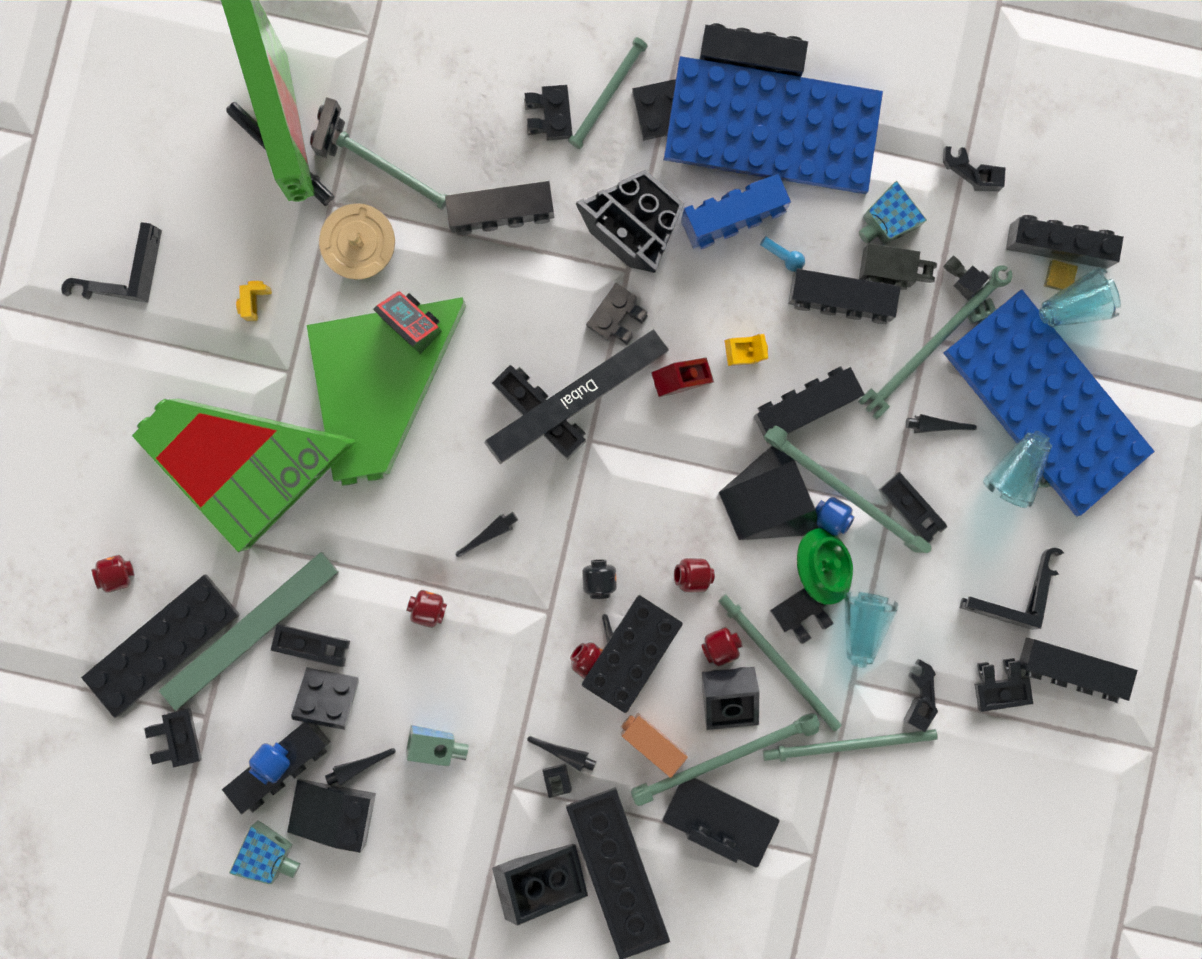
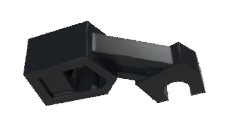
M946 146L943 149V164L946 169H951L973 186L974 191L999 192L1005 187L1006 167L981 164L975 169L969 164L970 161L966 148L961 147L958 150V157L952 156L951 146ZM981 174L987 175V182L981 181Z
M917 659L915 664L921 666L922 673L916 676L910 672L908 676L920 688V697L913 699L904 721L926 732L938 713L935 705L934 676L936 673L931 665ZM922 702L929 708L925 716L917 713L922 706Z

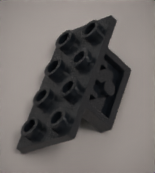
M637 595L584 678L582 686L623 713H627L683 623L641 595Z
M697 778L678 785L662 818L664 823L686 833L688 840L735 863L739 859L755 868L759 866L780 822L777 817Z

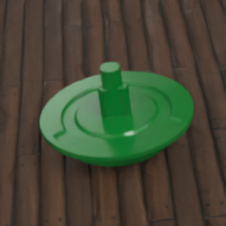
M823 528L814 529L806 533L800 541L797 550V569L800 580L808 594L817 602L825 605L837 604L847 596L852 584L853 563L851 555L838 536L829 534Z

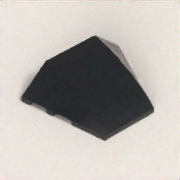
M644 170L618 182V185L598 191L596 195L586 200L583 198L577 201L576 206L590 234L628 267L655 273L684 203L649 172Z
M773 446L718 492L738 540L804 536L809 531L819 528L817 525L816 509L795 460Z

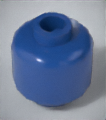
M830 497L826 502L821 500L815 508L818 517L817 525L833 536H838L840 533L845 535L855 519V516L852 515V507L835 497Z
M277 742L273 746L264 743L250 758L249 766L251 769L249 772L265 785L268 782L276 783L290 766V761L285 757L289 752Z

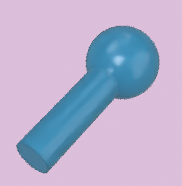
M766 236L761 241L760 246L784 260L788 270L795 272L796 269L804 267L805 257L801 252H789Z

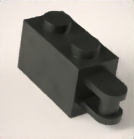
M868 243L863 249L859 279L901 286L900 290H907V287L910 288L916 281L935 282L933 271L937 268V263L921 260L920 251ZM918 267L923 268L922 274L917 273Z

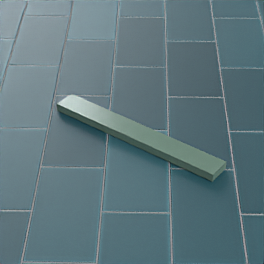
M320 552L159 690L161 695L175 711L179 710L276 627L277 624L338 574L339 571L323 552Z

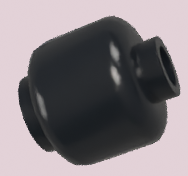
M605 559L591 560V565L583 568V591L589 594L591 599L610 598L611 593L617 589L616 568L607 564Z

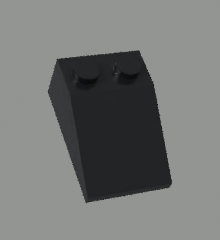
M297 779L287 832L332 848L361 853L367 843L376 793Z
M575 844L515 858L492 868L504 918L517 926L588 896Z

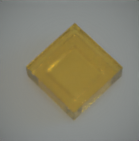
M1056 260L1050 261L1044 287L1067 293L1071 292L1078 266Z

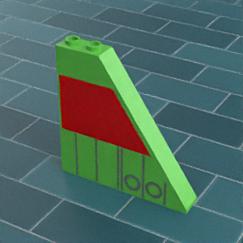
M221 0L274 179L288 201H304L307 197L314 196L287 54L259 0Z
M180 398L161 400L154 407L156 411L150 417L140 421L137 425L138 430L132 435L238 553L250 549L356 443L353 438Z

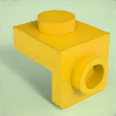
M248 281V285H239L240 298L236 300V309L240 317L246 321H258L257 295L272 294V290L263 281Z
M765 334L724 340L728 366L756 364L768 359V344Z

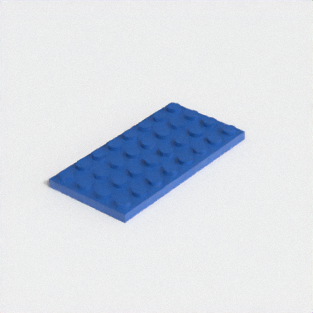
M680 56L663 160L765 178L779 173L783 181L867 194L869 192L883 91Z
M1022 289L943 352L1076 517L1084 514L1155 452Z

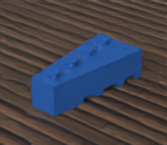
M779 173L747 185L744 192H741L740 189L729 191L721 197L720 201H716L712 197L704 200L703 204L698 206L697 209H694L693 205L685 207L681 223L692 248L695 249L699 246L701 249L708 248L715 244L714 240L724 236L725 239L737 235L739 233L738 230L748 226V229H752L762 224V219L769 216L775 219L784 215L791 200Z

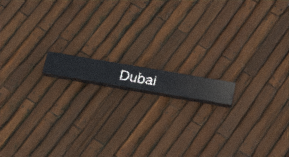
M651 330L485 440V445L499 464H502L669 351L668 347L655 330Z

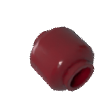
M121 555L98 560L95 568L91 569L97 589L102 588L105 593L129 587L130 577L135 576L131 561L125 562Z
M701 558L682 559L674 569V582L683 592H706L715 579L714 569L710 567L707 560Z
M420 590L416 597L410 596L406 611L411 612V622L433 628L437 623H442L447 604L443 603L444 599L441 595Z
M726 627L707 634L704 638L705 643L701 644L710 664L714 663L718 667L737 660L740 656L739 648L743 647L738 633L732 634Z
M592 642L578 645L570 656L572 670L584 679L602 652V649Z

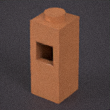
M639 713L634 717L629 715L621 725V728L624 729L621 732V736L670 778L688 758L681 748Z

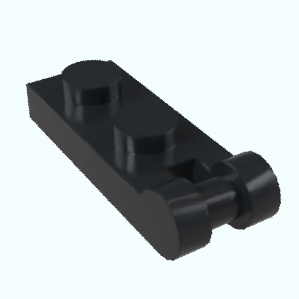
M897 472L878 489L914 529L917 535L928 543L934 540L933 536L937 532H943L947 528L942 518L901 472ZM928 518L932 524L925 528L922 523Z
M277 624L270 651L344 667L346 661L344 654L345 650L349 649L350 640ZM328 645L335 646L334 655L326 654Z

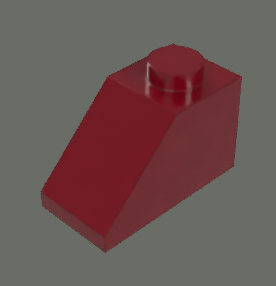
M707 357L675 362L651 372L658 397L678 394L714 382Z

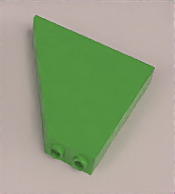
M463 297L418 306L424 314L429 311L440 321L437 326L442 331L421 354L384 322L377 313L306 325L324 430L328 433L353 438L356 441L331 467L333 481L341 482L342 486L357 484V479L367 477L368 481L383 479V474L390 473L464 313L466 304Z

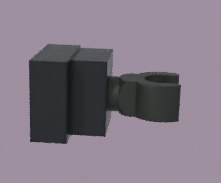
M954 255L943 266L946 271L959 278L953 286L967 300L990 278L983 270L980 272L973 265L967 271L960 260Z
M566 764L542 770L549 798L571 793L572 787Z

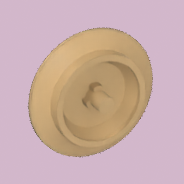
M365 204L345 205L335 210L325 220L319 236L320 252L325 263L340 276L355 280L370 278L381 272L390 262L395 249L394 230L386 216L378 209Z

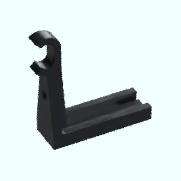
M140 223L128 288L120 284L68 278L61 286L62 294L65 296L71 295L72 287L78 285L83 286L81 294L83 298L88 300L95 293L148 303L162 230L151 223Z
M1050 548L1042 553L1026 613L970 596L968 599H961L959 608L1027 629H1041L1051 576L1059 575L1057 570L1053 571L1048 566L1051 554L1059 556L1064 552L1059 548Z

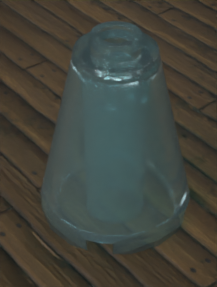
M1097 268L1090 271L1044 301L1042 308L1039 309L1041 320L1043 323L1054 327L1109 320L1119 316V313H1116V309L1121 307V301L1114 280L1112 278L1106 279L1103 274L1108 272L1105 269Z
M1035 431L1034 434L1027 433L985 476L983 480L984 485L991 492L996 488L1001 493L1000 498L1022 508L1031 507L1035 501L1052 445L1048 442L1050 438L1039 431Z
M851 591L845 593L844 598L847 659L851 660L852 665L866 668L867 664H873L897 613L899 604L894 601L893 605L888 603L889 598L872 593L859 592L858 597L851 596Z

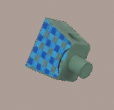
M895 181L863 215V219L868 225L858 233L866 244L878 237L882 244L886 245L918 229L927 219L898 181Z
M411 725L406 747L407 761L450 766L451 758L466 760L469 744L455 742L454 735L449 732ZM438 745L445 746L442 750H435Z
M257 820L250 826L229 873L250 880L272 884L280 873L294 878L301 863L287 857L293 845L290 841Z

